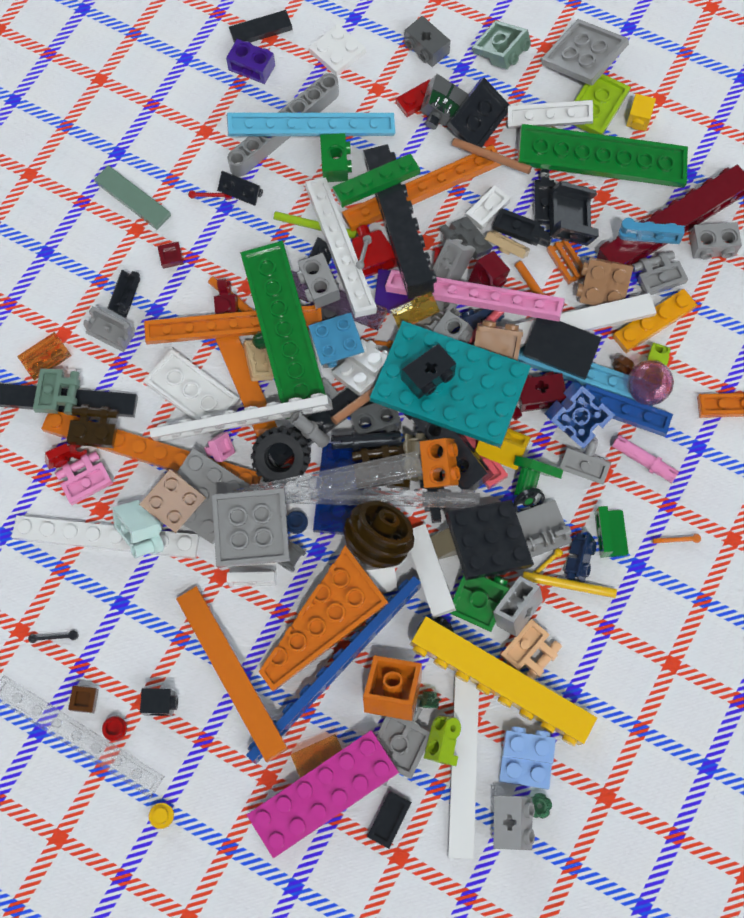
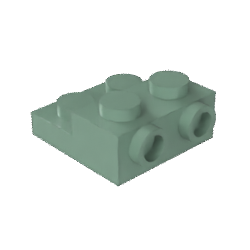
M495 20L472 46L473 54L489 58L491 65L508 69L511 65L517 64L519 55L523 51L529 50L531 40L528 29Z

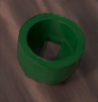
M259 331L253 336L252 343L258 349H265L263 335Z

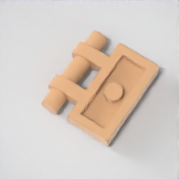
M531 619L519 635L501 653L500 657L518 671L525 665L529 669L526 676L535 680L536 677H540L544 673L543 669L546 665L556 659L558 656L557 652L562 648V645L554 641L549 647L544 641L550 634ZM539 649L543 655L535 663L531 656Z

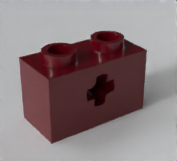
M549 372L538 377L528 375L518 400L521 412L549 409L556 400L562 403L566 398L563 394L566 390L563 374Z

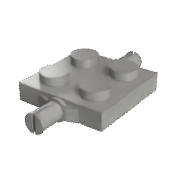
M418 707L412 721L386 716L377 734L378 740L399 770L398 774L412 779L426 749L430 734L429 731L421 728L416 722L423 710Z

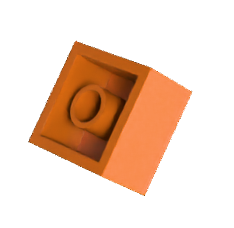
M374 655L363 695L364 712L412 721L422 681V663Z

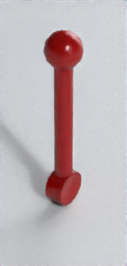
M193 190L188 193L191 199L195 197H224L226 200L232 199L231 196L224 193H200Z

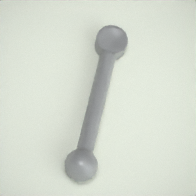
M370 235L363 237V249L360 259L356 263L358 269H363L365 266L364 258L367 247L372 242Z

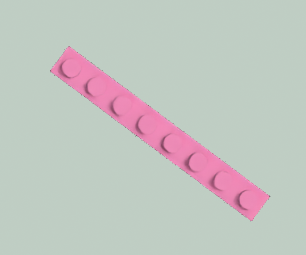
M391 270L385 285L386 292L407 295L400 272L398 270ZM436 277L437 283H434V293L418 296L420 298L553 321H560L565 303V298Z

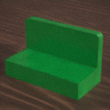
M599 506L595 511L600 558L627 556L629 552L623 511H608V506Z

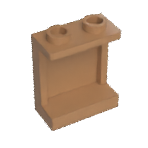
M483 320L482 324L477 323L474 346L518 361L521 339L523 337V330L519 329V325L505 324V327L496 326L497 322Z

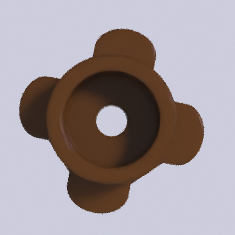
M623 355L614 358L612 363L615 371L630 376L635 366L632 360Z

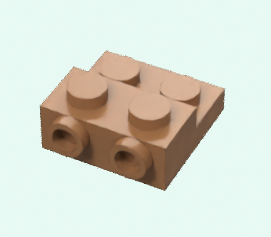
M589 257V261L584 262L581 275H585L583 284L579 283L576 296L580 297L579 303L596 306L626 299L633 266Z

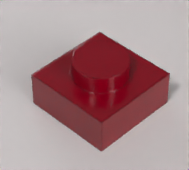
M179 241L157 246L163 269L184 264Z

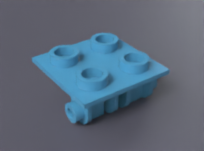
M351 312L308 325L321 366L326 364L329 368L337 366L336 362L338 360L364 353Z

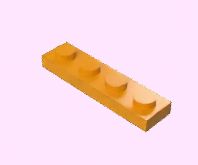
M682 289L655 307L657 312L655 316L632 321L615 332L613 338L622 350L628 353L696 309L697 303L685 289Z

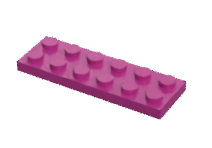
M370 730L247 814V817L271 856L275 858L396 776L399 770L373 730Z

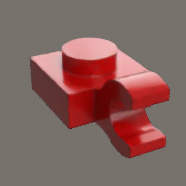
M63 444L45 452V463L48 469L60 468L67 464L72 457L81 459V456L86 454L87 450L79 452L76 449L80 448L81 445L67 446V444Z

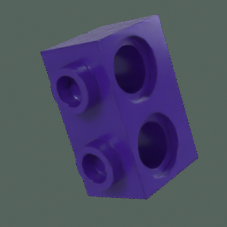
M236 39L226 57L229 71L262 84L266 83L275 67L273 52Z

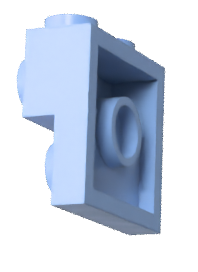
M511 727V731L506 730L499 782L549 790L556 738L550 737L551 733L536 730L535 735L527 734L526 729L521 727Z

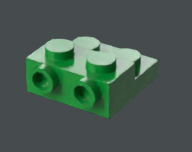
M463 575L453 598L456 611L450 612V614L492 632L496 623L493 611L511 588L507 584L508 580L495 575L494 578L486 576L466 581Z

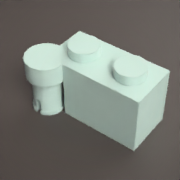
M139 500L113 507L114 527L130 546L131 553L135 559L149 553L157 554L164 550L162 539L159 536L161 532L160 522L139 505L141 503Z

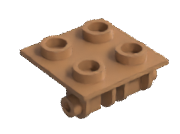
M169 469L139 505L176 533L206 497L182 479L178 472Z

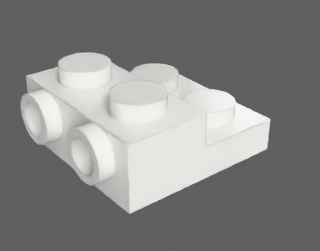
M361 339L364 353L348 357L332 371L335 379L358 396H361L375 386L389 353L386 350L380 352L372 340L366 342Z

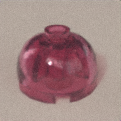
M642 361L634 366L628 375V392L640 404L648 406L660 404L673 391V374L660 361Z

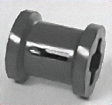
M289 541L290 561L277 563L286 570L294 572L295 564L306 552L295 543Z

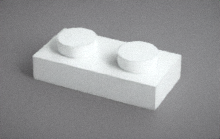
M494 185L466 212V216L482 230L502 208L510 203L511 198Z

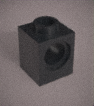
M142 688L140 713L142 715H174V710L178 709V695H175V691L172 689Z

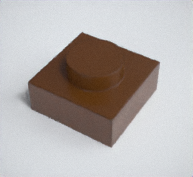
M72 686L68 710L94 714L99 689Z

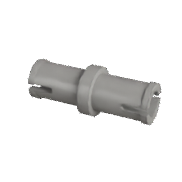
M299 411L291 415L289 422L298 428L306 439L310 438L321 448L329 443L330 437L318 428L317 423L308 420Z

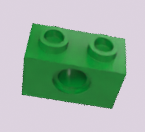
M345 133L320 135L323 178L326 177L327 182L347 181L348 173H352L351 160H347V154H351L350 141L346 142Z

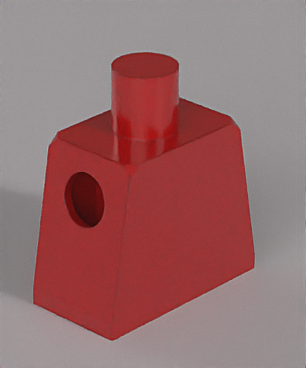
M361 225L356 229L358 237L352 239V246L358 261L364 245L363 237L370 235L372 238V242L367 247L364 258L365 266L362 269L365 278L378 274L379 269L390 270L398 267L392 247L381 230L370 232L368 225Z

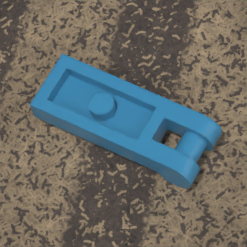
M625 218L622 221L618 236L622 240L680 244L684 236L685 226L674 223L655 224L650 221L641 223L635 222L632 218Z

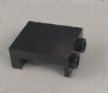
M560 181L549 191L551 238L588 246L599 237V229L591 227V200L597 195L596 190Z

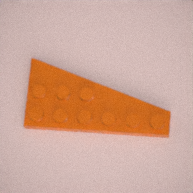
M346 545L339 557L329 568L321 583L318 584L302 607L293 624L289 626L280 643L274 648L259 670V673L272 691H276L389 604Z

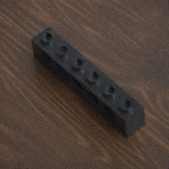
M404 414L409 420L415 422L417 425L415 427L416 431L424 433L427 440L454 439L458 447L456 461L460 469L458 487L461 490L474 492L494 475L464 435L441 427V433L436 437L434 431L437 425ZM442 446L437 451L440 457L443 454ZM467 460L469 467L467 471L463 472L461 465Z

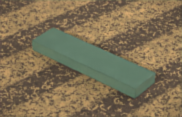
M109 165L94 179L98 186L156 230L171 216V213Z

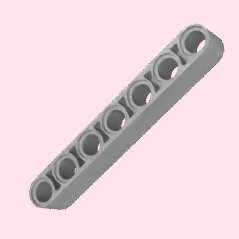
M332 73L322 75L277 113H320L339 96L337 76ZM248 136L229 152L227 159L230 172L237 177L246 175L291 136Z

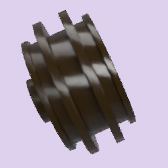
M374 500L358 504L352 509L350 516L345 520L343 532L347 547L355 557L372 567L387 568L400 565L414 546L415 538L411 522L400 510L388 503Z

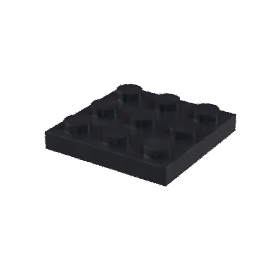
M512 500L447 511L445 514L466 581L531 568L534 565Z

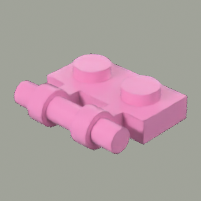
M96 451L89 455L87 453L81 456V459L70 465L67 463L62 466V469L55 472L58 480L65 477L68 478L67 481L60 485L71 505L113 484L102 462L93 466V462L100 459ZM86 467L87 470L75 476L74 472Z

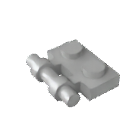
M662 251L649 259L645 257L632 264L633 272L640 270L644 272L639 274L637 279L645 294L650 293V295L687 283L688 277L680 261L670 262V260L675 259L673 251ZM658 264L662 266V267L657 268V269H654V270H653V268H652V266H655V265H658Z

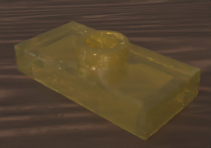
M428 292L391 310L398 328H400L402 321L415 324L440 312L432 292Z

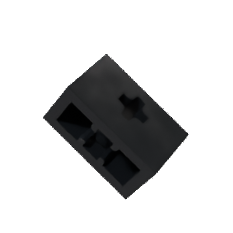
M438 343L404 367L401 380L420 399L424 395L429 396L442 382H449L455 376L457 363Z

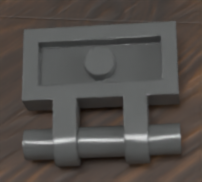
M467 216L452 222L450 227L445 224L440 228L445 241L446 239L463 240L462 245L473 246L476 249L472 256L474 259L490 253L493 248Z

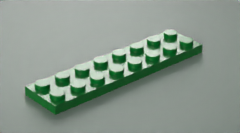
M522 124L520 127L518 163H524L533 168L684 188L687 184L688 146Z
M283 240L240 252L280 402L287 403L292 398L307 399L317 393L326 395Z

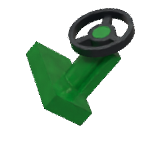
M516 456L514 465L521 467L514 493V495H517L513 502L515 511L517 513L524 511L517 508L518 504L530 506V508L543 504L545 495L540 489L536 488L540 474L561 479L563 470L534 459ZM538 493L541 494L539 502L533 506V503L536 500L535 496Z

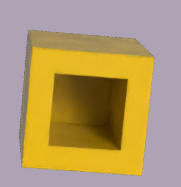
M635 94L626 126L635 130L646 131L656 98Z

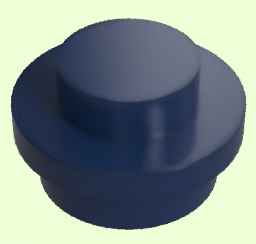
M293 511L287 515V527L290 533L300 534L306 530L308 519L304 513Z

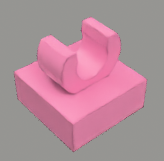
M228 432L218 434L208 441L209 446L204 447L206 455H213L216 463L223 462L235 453Z

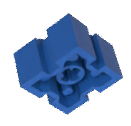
M575 379L564 391L563 394L566 396L564 401L560 403L556 400L544 414L584 449L596 436L592 431L598 425L603 429L615 414Z

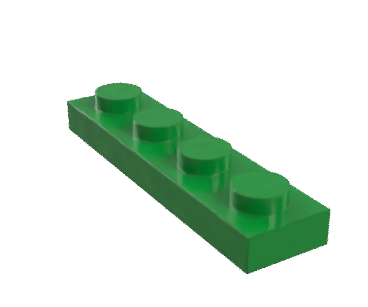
M410 153L333 186V193L343 208L419 175L420 167Z

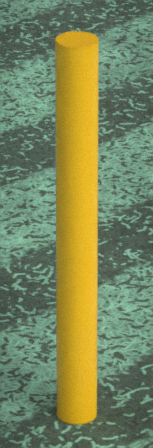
M523 571L522 574L523 578L533 583L616 598L617 589L526 571Z

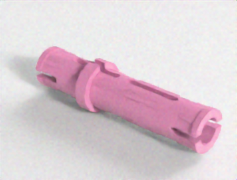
M621 435L618 436L612 446L649 469L648 472L661 476L671 484L679 473L678 470L661 461L662 458L659 456L656 458Z

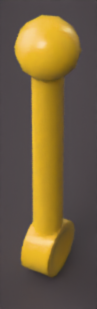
M559 548L555 549L554 554L533 573L539 574L554 559L561 557L563 551Z

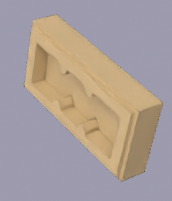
M495 230L488 232L485 240L499 246L498 250L510 255L512 253L523 259L530 252V248Z
M244 340L243 348L251 381L273 380L274 376L266 348L258 349L253 345L252 340Z

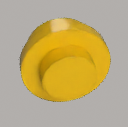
M166 803L154 805L149 812V821L157 829L169 827L174 820V811Z

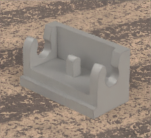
M446 239L432 268L435 271L436 277L460 281L476 249L470 245H462L463 240Z
M92 306L89 310L91 315L90 321L84 320L83 323L86 328V334L124 352L135 335L130 324Z

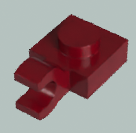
M217 279L220 296H214L215 314L239 312L238 298L236 294H231L230 281Z

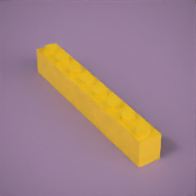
M428 617L424 618L409 644L413 646L412 650L422 657L428 655L433 658V663L444 670L448 667L455 671V676L466 683L470 680L477 684L476 689L486 695L492 693L497 696V701L508 708L512 705L520 710L519 715L530 721L534 718L541 723L540 727L552 734L554 731L563 736L562 740L569 745L584 744L597 720L596 716Z

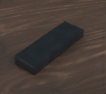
M286 10L229 26L234 43L236 39L251 43L293 30Z

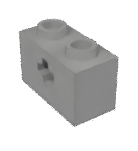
M519 576L493 611L497 627L517 637L543 601L540 586Z
M494 796L493 849L532 850L535 840V834L532 829L535 807L531 797Z

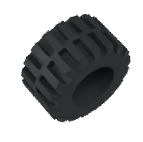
M273 427L256 439V443L253 444V452L251 453V459H253L252 467L253 469L256 468L258 477L261 475L264 478V482L267 483L269 481L274 486L278 484L287 486L289 483L296 482L306 472L311 461V448L308 447V440L303 438L301 432L298 433L292 427ZM284 443L293 450L294 462L290 467L278 468L271 463L268 453L273 444Z

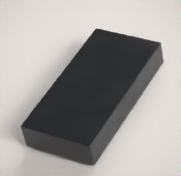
M389 791L367 837L390 849L412 802Z

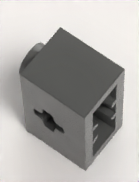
M421 16L405 29L404 43L407 48L417 53L420 59L425 63L427 62L431 67L435 66L450 53L451 40L424 16Z

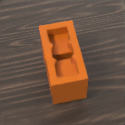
M442 438L419 441L424 488L458 486L460 469L457 466L458 447L454 439ZM440 446H442L443 448V454L441 457H439L437 453L438 448ZM442 469L445 471V478L443 481L440 479V472Z

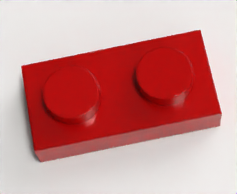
M431 79L396 98L397 106L406 117L421 110L427 86Z

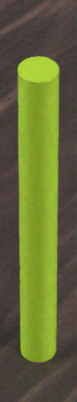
M277 211L274 213V220L322 231L318 221ZM346 228L349 238H356L357 232Z

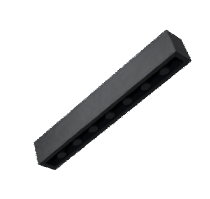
M388 144L363 150L367 172L396 160L395 153L390 152ZM398 183L375 193L408 299L434 293V283H437L434 269L430 270L429 265H431L428 252L424 253L425 243L422 234L418 235L417 232L419 230L417 218H413L411 215L414 212L411 201L406 200V197H408L406 185Z

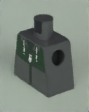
M436 74L428 83L421 106V112L428 116L425 125L433 130L437 128L438 124L446 126V123L468 96V93L439 74Z

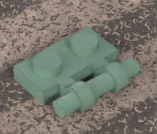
M40 368L33 405L34 412L58 414L59 406H65L64 414L72 415V407L77 406L76 392L80 388V373L71 371L70 378H65V373L62 369ZM62 387L68 388L67 396H61Z

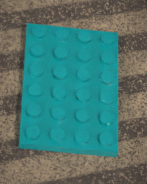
M402 321L371 393L370 401L501 448L531 366ZM439 343L457 363L455 376L449 382L439 384L436 390L429 396L424 395L418 399L401 380L402 369Z

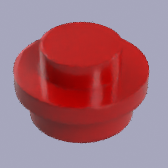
M118 716L109 717L102 726L104 737L110 741L121 740L127 732L126 722Z

